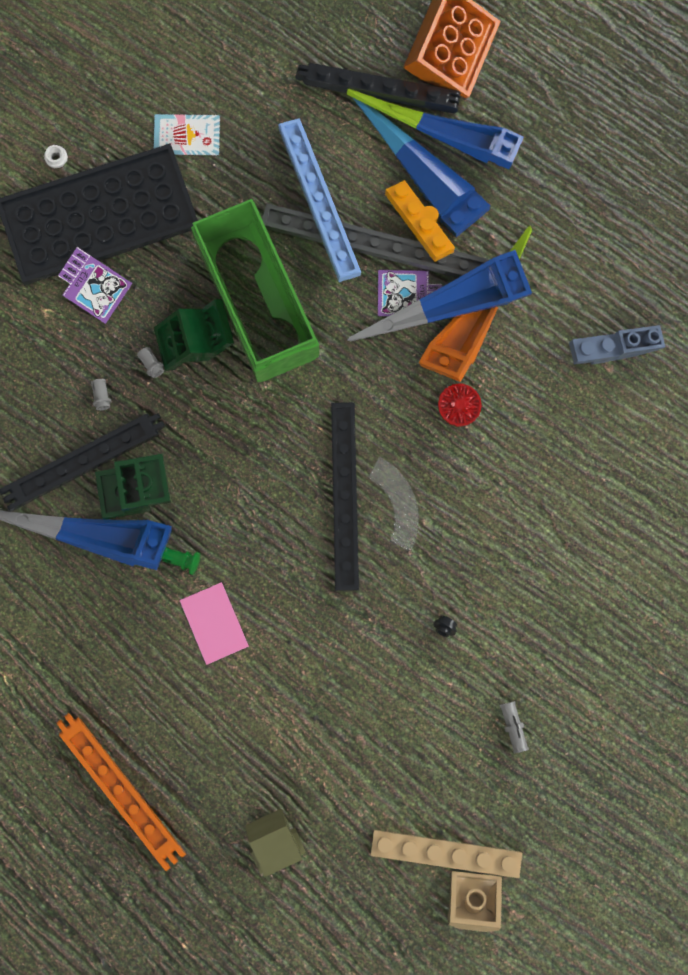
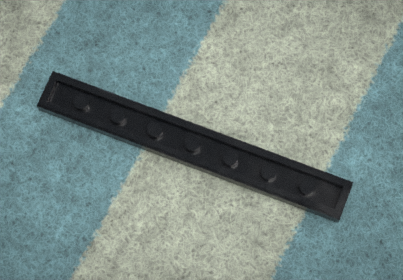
M355 402L331 403L335 591H359Z

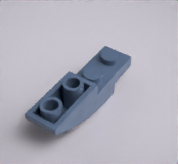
M658 325L620 330L615 334L572 339L569 342L574 365L590 362L592 365L664 349L665 343L661 327Z

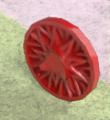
M462 383L452 384L445 388L440 394L438 401V411L442 419L448 424L457 427L473 423L480 415L482 407L481 398L477 391L471 386Z

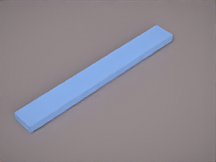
M300 118L278 124L279 132L338 282L361 276V270Z

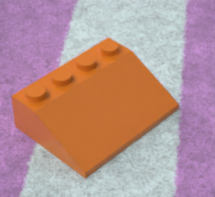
M432 0L403 68L422 81L437 87L459 91L462 97L469 98L501 21L473 0Z

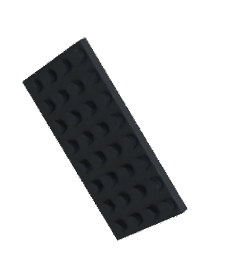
M171 143L0 198V216L24 286L59 275L77 247L96 260L101 261L192 231L193 222L198 221Z

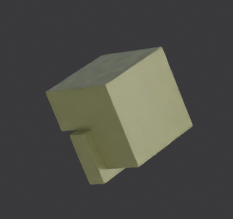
M282 808L245 825L251 846L249 848L259 873H263L265 877L301 861V855L306 853L296 828L290 829Z

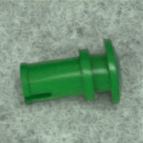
M166 547L161 559L162 562L180 566L182 570L186 571L189 569V574L194 575L198 569L201 555L199 552L192 555L188 551L183 553Z

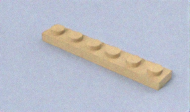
M375 829L370 853L371 856L513 878H520L522 852Z

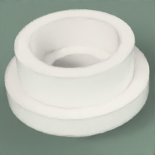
M52 145L46 149L44 159L48 166L60 168L66 164L68 156L63 147ZM56 155H59V156H60L59 159L53 160V157H54V156H56Z

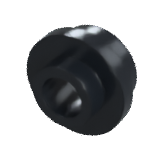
M440 616L433 623L436 632L443 637L454 636L457 632V623L447 616Z

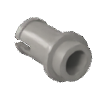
M145 347L137 353L138 358H140L147 369L146 373L148 376L157 378L163 374L164 365L158 362L150 347Z
M96 379L93 382L91 381L95 400L93 401V406L96 407V410L109 409L112 401L108 398L106 380Z

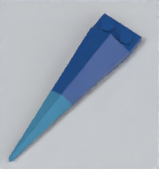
M353 98L398 158L428 204L438 210L440 222L455 237H458L490 210V205L475 191L471 184L375 108Z

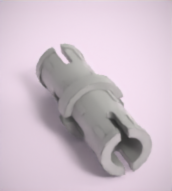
M513 701L500 705L506 723L504 729L509 734L513 753H519L529 750V747L527 746L522 729L524 724L520 722L516 703Z

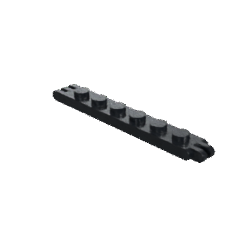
M315 63L299 65L295 76L298 81H303L307 86L347 93L348 89H352L380 100L448 113L458 112L461 93L456 90Z
M157 413L151 417L149 414H145L2 487L0 495L7 494L8 492L11 493L3 498L4 503L15 501L7 506L8 511L12 512L159 436L158 431L165 427L164 422L154 425L155 422L161 419L160 414Z

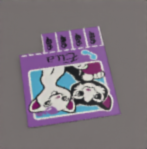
M78 247L58 275L70 283L62 296L105 324L132 285L130 281Z
M378 270V316H390L442 287V284H428V271Z

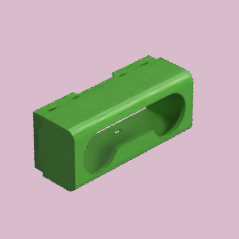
M247 200L193 222L191 230L194 241L218 295L223 301L226 313L257 382L269 380L318 358L319 343L253 200ZM233 239H245L252 242L259 249L262 259L260 268L254 276L272 318L286 321L292 325L298 335V345L265 359L256 354L216 265L217 253L226 242Z

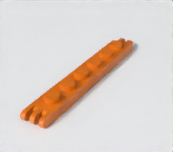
M69 713L66 714L64 717L70 725L66 726L60 719L57 722V725L62 730L59 736L162 868L168 871L171 867L165 859L168 857L175 865L178 859L173 852L176 850L178 855L183 858L186 855L185 851L79 717L75 720Z

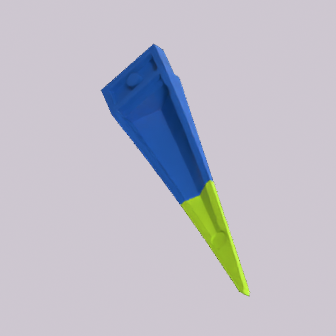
M348 89L346 93L486 164L489 160L500 167L510 169L524 138L503 127L464 122L423 113L368 96L352 89Z

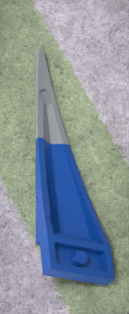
M516 250L490 259L420 300L350 336L347 341L351 342L499 307L530 296L532 291Z
M0 510L1 521L133 567L134 565H139L157 570L172 532V526L150 520L81 519Z

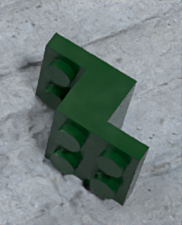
M214 299L202 309H177L153 327L165 371H173L184 362L209 361L234 344L222 299Z
M163 454L114 462V469L95 472L103 520L150 512V506L171 503Z

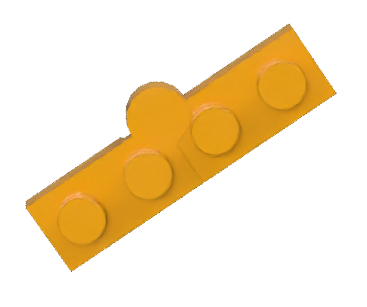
M405 180L386 189L385 196L434 262L454 253V245L436 223L439 212L435 207H424Z

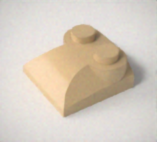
M452 871L448 911L449 925L464 930L499 931L501 929L502 877Z

